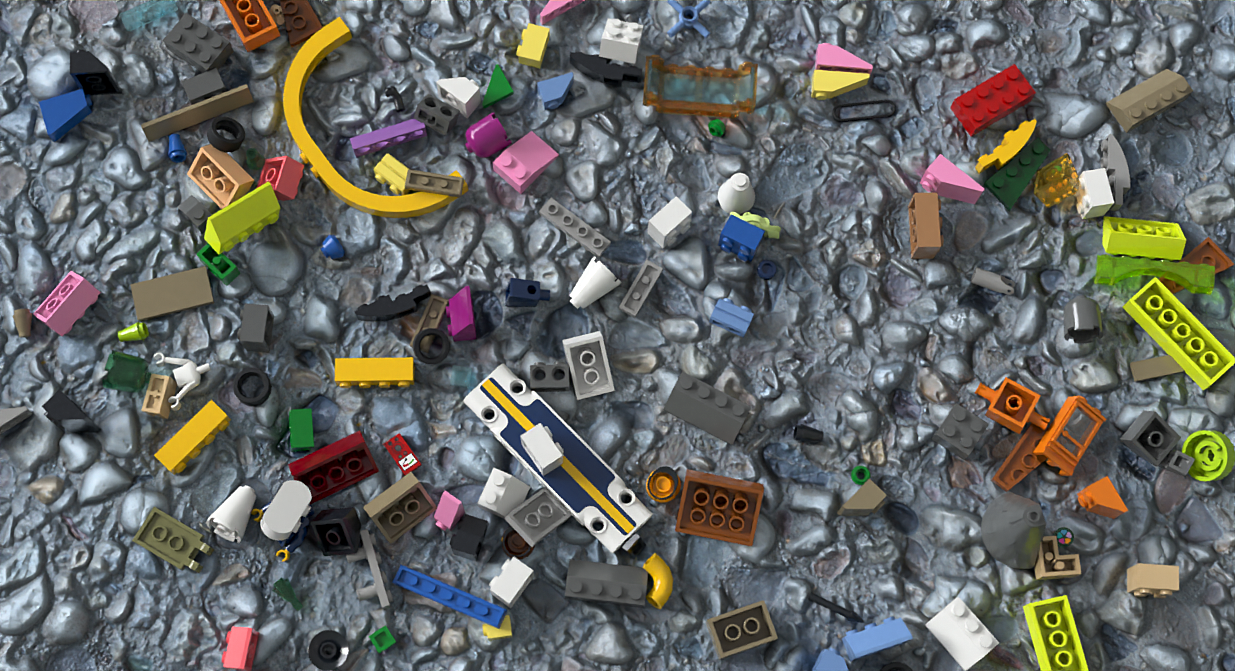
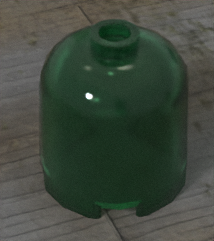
M112 350L104 370L108 371L107 379H103L102 386L106 389L128 393L141 392L145 385L149 384L152 374L149 372L148 362L144 358Z

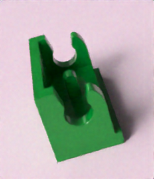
M312 409L290 410L291 452L309 451L311 448H314Z

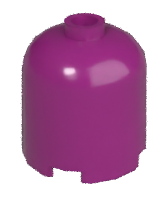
M494 112L470 126L466 131L467 143H465V146L470 153L474 152L480 158H487L512 144L510 139L506 141L508 138L507 133L498 118L494 119L496 117Z

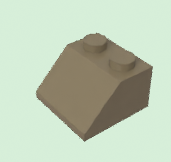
M869 479L840 508L837 514L839 516H868L871 512L875 514L886 503L883 499L887 495Z

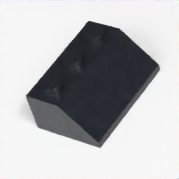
M85 50L70 52V75L78 87L84 90L86 95L122 94V90L109 68L91 52Z
M60 389L42 405V408L46 411L44 415L62 431L65 429L70 433H99L101 431L79 406Z

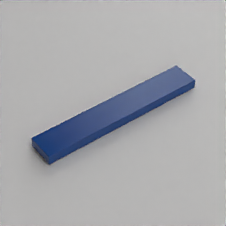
M400 565L392 582L397 586L497 629H500L507 610L403 565Z

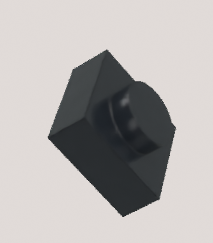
M634 533L626 540L622 548L634 560L647 545L638 534Z

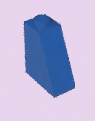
M80 89L39 102L46 130L53 142L59 140L92 113L90 106L93 105L90 94L86 95L84 90Z

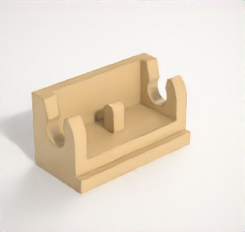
M151 374L141 411L153 417L157 415L163 419H168L170 407L172 406L168 399L175 395L177 382L170 376Z

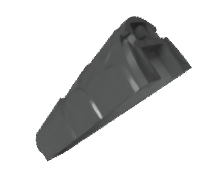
M1011 492L1000 495L990 503L982 517L981 535L986 549L993 558L1014 569H1030L1035 566L1046 527V521L1040 504Z

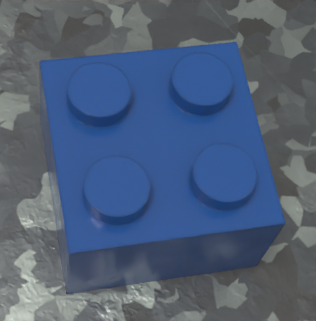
M731 214L720 234L718 246L727 253L732 252L743 261L748 260L752 262L762 243L765 231Z

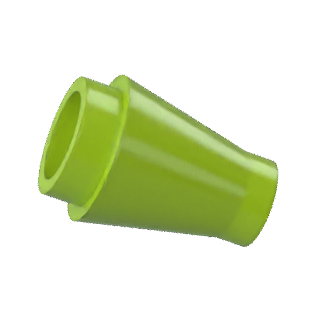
M137 322L124 330L118 331L120 342L145 340L149 336L148 327L144 322Z

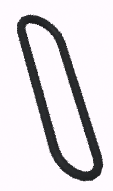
M890 100L840 104L834 107L833 117L841 122L889 117L895 113L896 106ZM885 102L893 106V111L890 114L840 119L835 114L836 109L839 107Z

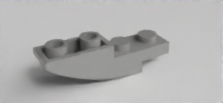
M1108 134L1101 143V151H1103L1101 168H1105L1106 174L1109 176L1108 181L1114 200L1110 211H1118L1123 205V194H1126L1130 189V175L1126 158L1118 141L1113 134Z

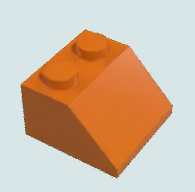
M1108 476L1077 493L1080 505L1089 512L1115 519L1128 511Z

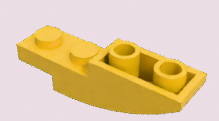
M1033 119L1028 122L1027 120L1019 125V129L1008 131L1004 135L1001 145L996 147L992 154H985L978 159V164L975 167L978 173H982L993 165L999 171L1019 154L1034 131L1037 121Z

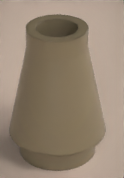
M30 309L14 310L13 319L19 333V338L30 337L32 324Z

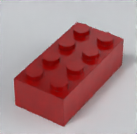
M1013 64L954 99L950 109L972 137L1031 102L1036 92L1018 67Z

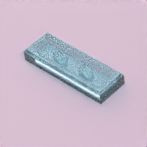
M150 0L119 15L127 32L170 14L178 10L174 0Z

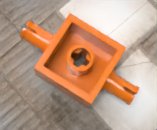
M1007 377L1004 379L999 390L995 391L980 382L975 391V394L984 397L991 403L985 416L1018 434L1021 433L1024 425L1028 422L1045 430L1050 419L1035 412L1034 407L1041 395Z

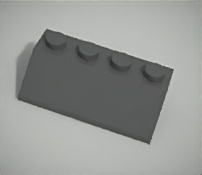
M682 372L663 410L733 445L750 412L751 406Z
M570 559L565 599L644 608L648 572L641 567Z

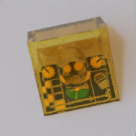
M1067 153L1037 170L1034 195L1048 208L1059 204L1068 196H1073L1079 190V176Z

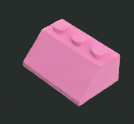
M70 271L33 315L57 334L63 336L72 329V325L77 319L83 317L89 305L97 301L98 295L101 292L85 278Z

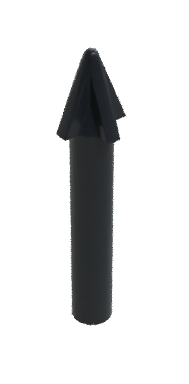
M811 592L808 600L848 618L847 621L864 623V620L855 611L852 610L851 612Z

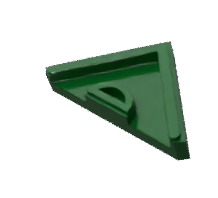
M498 64L495 65L482 103L483 109L514 94Z

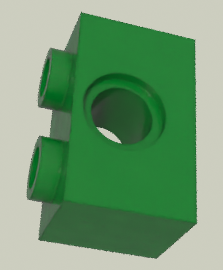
M209 244L205 245L196 254L199 260L226 286L241 274L232 261L223 253L218 254Z

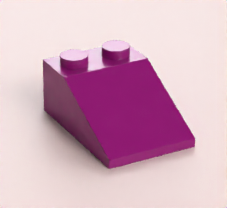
M466 286L449 299V306L446 307L447 318H451V325H448L449 336H453L454 342L477 339L470 286Z

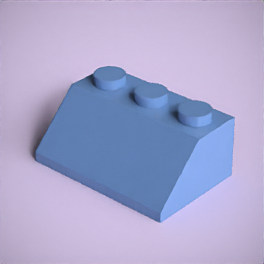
M893 616L884 619V624L877 626L876 623L864 626L865 630L858 632L857 629L848 631L846 636L842 638L851 662L907 643L913 637L901 618L895 620Z

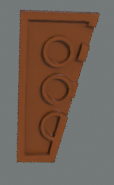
M1208 237L1158 280L1174 295L1231 268L1235 264Z
M1031 423L991 481L1007 492L1047 459L1045 455H1035L1033 452L1048 430V427L1043 430ZM1061 436L1056 440L1062 446L1068 442Z

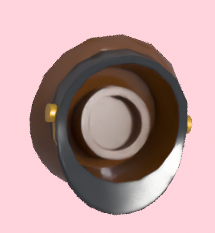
M511 525L502 535L503 551L510 558L515 557L518 560H522L528 557L535 548V545L531 547Z

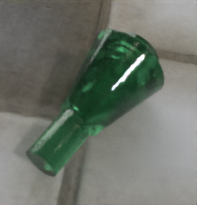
M280 578L273 584L275 588L272 591L287 602H290L297 612L304 607L296 598L288 578L285 580Z

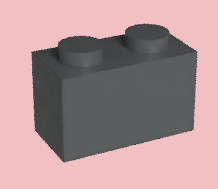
M217 68L182 81L192 105L227 92Z

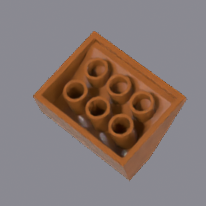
M687 469L675 531L752 546L764 492V484Z

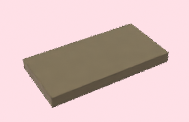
M206 266L130 284L139 322L214 303Z

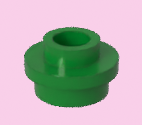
M715 119L708 123L709 132L713 136L721 137L724 134L726 128L721 120Z
M857 466L851 472V479L857 485H864L871 477L869 469L865 466ZM857 473H862L864 478L859 479Z

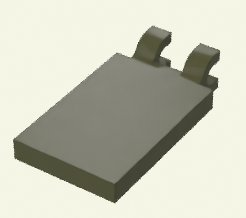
M156 507L152 509L132 540L182 571L187 566L200 573L203 566L194 561L197 553L200 550L211 556L214 551L213 548L202 542L205 536Z

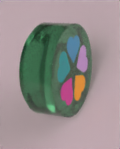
M1061 527L1053 534V536L1057 537L1058 547H1068L1074 541V534L1069 528Z

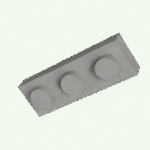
M646 260L621 302L619 310L636 318L661 275L663 268Z

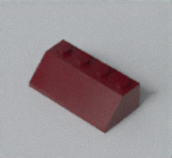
M360 430L288 464L294 480L302 482L309 488L312 496L309 504H313L379 472Z

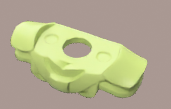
M735 212L730 213V215L732 214L764 230V237L779 239L781 227L771 226L768 218H762L750 212H745L742 216Z

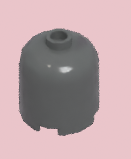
M1084 295L1076 296L1067 302L1063 311L1065 340L1074 339V343L1084 344L1093 342V338L1096 337L1101 339L1104 333L1101 309L1098 302Z

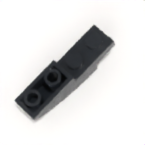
M580 51L570 52V64L594 80L617 87H622L623 81L641 83L642 69L636 66L625 67L617 63L607 64V58L599 57V54L588 55Z
M426 284L424 286H416L408 294L398 295L393 301L390 295H382L369 305L363 304L359 306L354 312L357 319L361 321L378 322L398 319L417 312L416 304L429 298L431 291Z

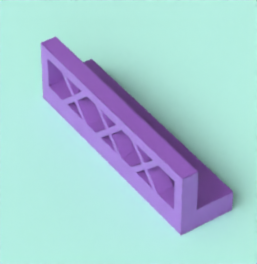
M411 119L350 138L357 158L425 137L427 133L424 122L421 123Z

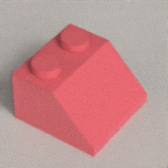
M288 156L265 159L256 189L269 182L277 200H294L298 192L299 181L303 176L304 165Z
M232 627L226 637L228 648L222 656L223 667L237 671H251L259 632L249 627Z

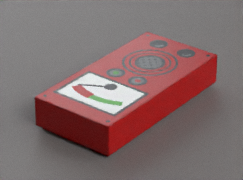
M400 433L383 444L405 476L422 466Z

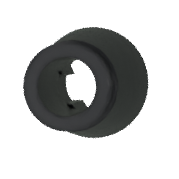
M804 424L796 425L793 439L798 441V443L822 442L823 431Z

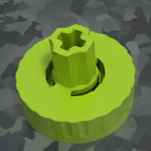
M1201 430L1191 434L1183 444L1181 452L1195 459L1188 471V474L1194 479L1218 481L1232 471L1235 464V450L1231 440L1225 434L1214 430Z

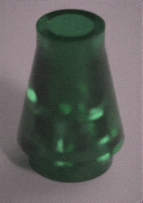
M249 148L246 152L247 166L253 170L262 168L265 163L264 156L255 148Z

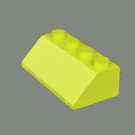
M269 182L263 184L208 217L204 239L218 254L230 251L235 244L246 241L253 233H259L269 223L273 224L278 220L280 205Z
M1104 216L1102 244L1106 253L1111 255L1125 254L1130 257L1145 256L1149 259L1164 258L1168 261L1181 260L1186 238L1178 223Z

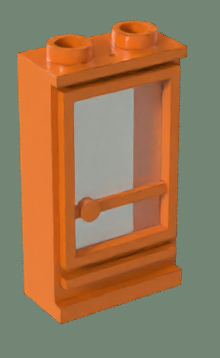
M1079 395L1067 398L1033 452L1035 455H1045L1048 458V465L1061 468L1058 473L1061 476H1072L1074 468L1102 423L1107 420L1101 415L1100 410L1091 407L1087 403L1088 401Z

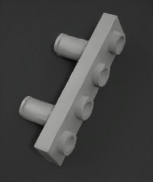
M552 198L539 211V214L551 222L556 229L562 230L582 245L586 251L593 253L598 258L601 257L611 244V241Z
M368 529L360 531L364 545L358 548L356 554H346L348 563L366 558L369 561L374 583L371 586L356 590L358 599L363 601L377 596L380 599L383 610L392 608L390 602H393L391 591H387L385 583L388 582L385 571L381 572L379 564H382L380 553H376L374 545H377L374 533L370 534Z

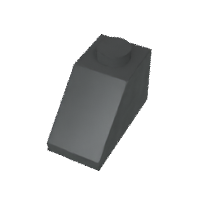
M191 195L177 208L203 234L206 231L208 217L212 216V214L199 200Z

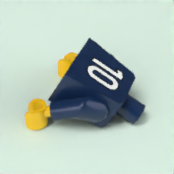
M272 501L262 506L261 510H252V515L259 512V517L255 518V521L261 522L264 513ZM310 504L311 509L307 516H302L299 520L302 524L297 532H292L289 538L285 540H277L282 548H286L276 553V556H279L282 552L285 553V558L281 562L289 560L290 553H293L303 543L310 524L308 517L314 515V509Z

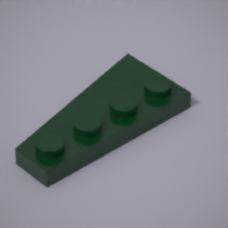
M1037 137L984 183V186L1010 211L1051 150Z

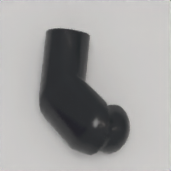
M394 86L386 87L385 96H392L396 112H403L405 107L397 88Z

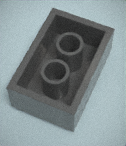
M188 13L183 15L163 39L169 51L202 73L215 68L219 70L234 52L228 40Z

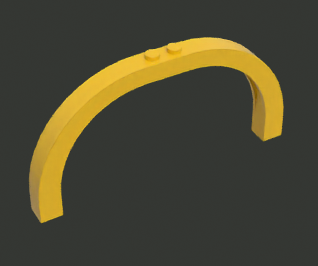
M340 17L316 32L302 46L292 61L283 93V105L288 128L301 152V159L305 164L309 163L312 168L310 170L315 178L319 177L334 195L349 206L371 215L387 218H409L436 211L459 198L421 191L403 196L378 195L355 187L338 174L312 140L304 126L302 98L305 85L319 62L333 50L352 39L349 28ZM457 170L448 175L462 178ZM465 180L462 195L469 191L468 184L465 182Z

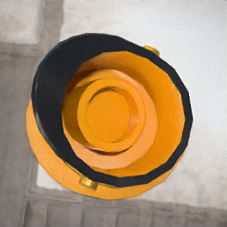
M667 466L654 470L646 482L648 495L654 501L660 503L673 500L681 487L677 473Z

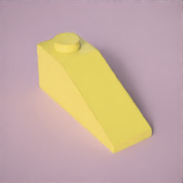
M814 70L811 97L825 100L867 85L870 74Z

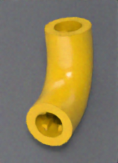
M654 553L643 565V568L652 576L654 581L652 589L646 596V600L655 608L661 609L672 593L673 577L666 562L657 553Z

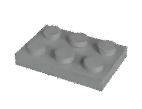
M544 487L508 513L505 520L533 547L566 522L572 514Z

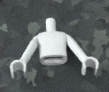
M156 353L154 355L155 360L162 358L161 361L156 363L158 367H163L166 363L184 365L173 370L179 389L184 388L176 397L171 396L168 399L169 403L176 402L170 408L177 411L181 407V398L200 384V374L210 371V365L207 363L198 367L196 363L189 359L164 357L162 353Z

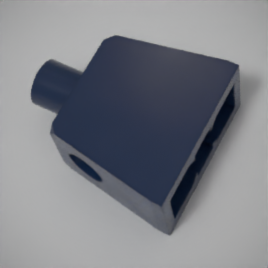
M510 278L506 287V307H536L540 300H550V290L540 289L539 281Z

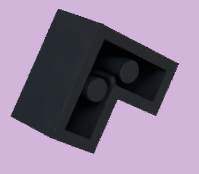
M465 514L464 519H460L457 533L452 535L449 544L454 555L477 562L489 526L487 520Z

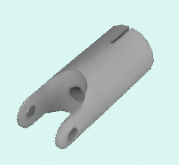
M978 267L975 268L971 283L1007 295L1014 293V281Z

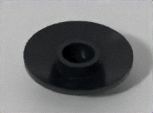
M324 630L317 633L311 639L308 646L310 661L315 667L324 671L335 670L342 666L349 653L347 640L342 634L334 630ZM331 647L333 649L332 654L327 655L326 649Z

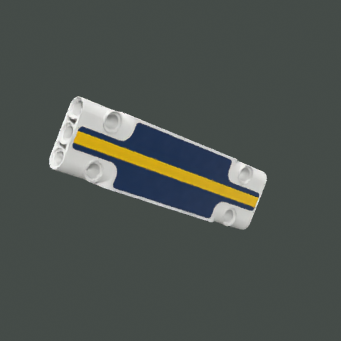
M504 363L498 366L463 400L482 420L483 424L490 428L491 433L559 500L581 525H585L590 530V533L612 554L652 517L653 513L635 496L633 491L625 486L624 481L535 391H531L525 382L519 379ZM516 386L523 388L521 393H514L512 390ZM488 412L495 414L491 420L485 419L484 416ZM539 423L543 427L547 426L553 435L552 441L554 443L558 442L564 451L563 464L544 476L522 446L520 437ZM628 495L632 501L625 504L621 501V497ZM600 522L604 528L601 531H596L592 527L593 524Z

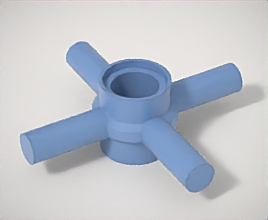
M667 0L679 13V22L667 32L669 37L672 38L683 27L686 29L694 27L705 38L709 37L711 33L698 21V14L711 3L710 0H702L696 7H683L676 0ZM685 16H691L693 18L686 19Z

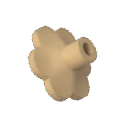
M277 4L272 5L271 10L268 11L275 24L284 25L285 20L281 6Z

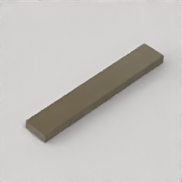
M247 84L141 124V127L148 142L252 103L254 100Z

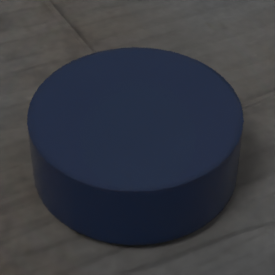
M763 260L757 268L759 277L764 280L772 279L777 271L775 263L771 260Z

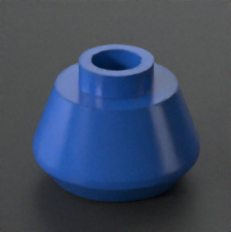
M328 235L323 241L321 251L326 258L337 259L344 256L345 251L335 235Z

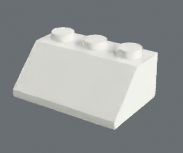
M959 597L952 600L925 624L928 630L964 671L968 670L999 644Z

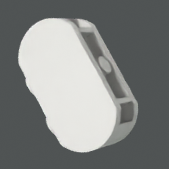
M295 480L283 483L260 522L261 529L267 537L273 540H285L289 538L292 532H297L302 524L299 522L302 516L306 517L311 509L309 503L312 496L305 484Z

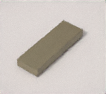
M408 169L405 189L461 198L464 178Z
M431 294L410 347L413 348L414 338L420 331L427 328L439 329L446 312V307L449 305V300ZM428 335L422 339L420 343V350L422 352H429L435 335Z
M1170 355L1130 363L1135 382L1185 372Z

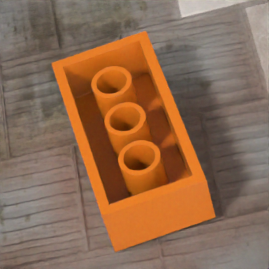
M219 0L247 52L280 37L279 30L262 0Z

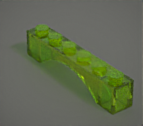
M1108 254L1097 255L1094 284L1115 285L1130 277L1158 276L1180 284L1191 293L1211 295L1215 283V266L1205 263L1197 265L1188 262L1175 263L1168 260L1154 261L1148 258L1132 259L1128 256L1112 257Z

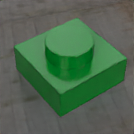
M386 625L369 636L379 654L397 643Z

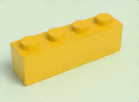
M413 357L335 358V383L340 388H351L354 385H359L360 388H370L371 385H379L381 388L398 385V387L406 388L414 385L415 362Z
M210 400L154 456L173 475L180 473L185 469L186 463L191 458L195 459L205 445H209L214 441L215 435L219 431H224L229 426L231 419L217 404Z

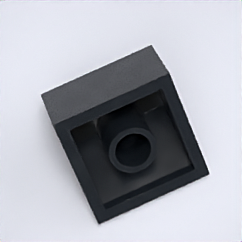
M355 507L322 510L310 521L323 556L356 554L358 552L361 523Z

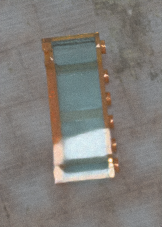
M646 56L643 105L646 107L654 105L657 112L664 114L732 119L738 118L740 112L754 113L758 64L748 61L743 62L738 66V70L731 68L715 69L710 66L698 68L694 65L686 67L676 64L664 65V59L661 56Z

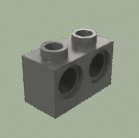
M427 94L417 104L414 119L421 123L424 122L425 125L447 135L457 124L460 110Z
M536 362L534 365H530L531 391H569V364L554 362L553 365H546L544 362ZM538 373H543L545 375V378L543 380H537L535 378V375ZM556 373H563L565 377L557 380L554 375Z

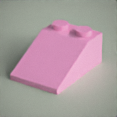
M531 131L508 147L493 162V169L515 190L522 194L559 154Z
M942 154L926 169L920 181L922 187L928 192L938 193V196L975 204L985 190Z

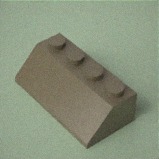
M1165 69L1106 102V105L1124 131L1128 133L1185 101L1193 90L1182 75Z

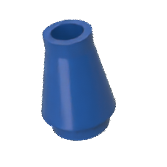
M171 134L169 136L168 157L174 163L183 162L186 160L187 151L180 135Z

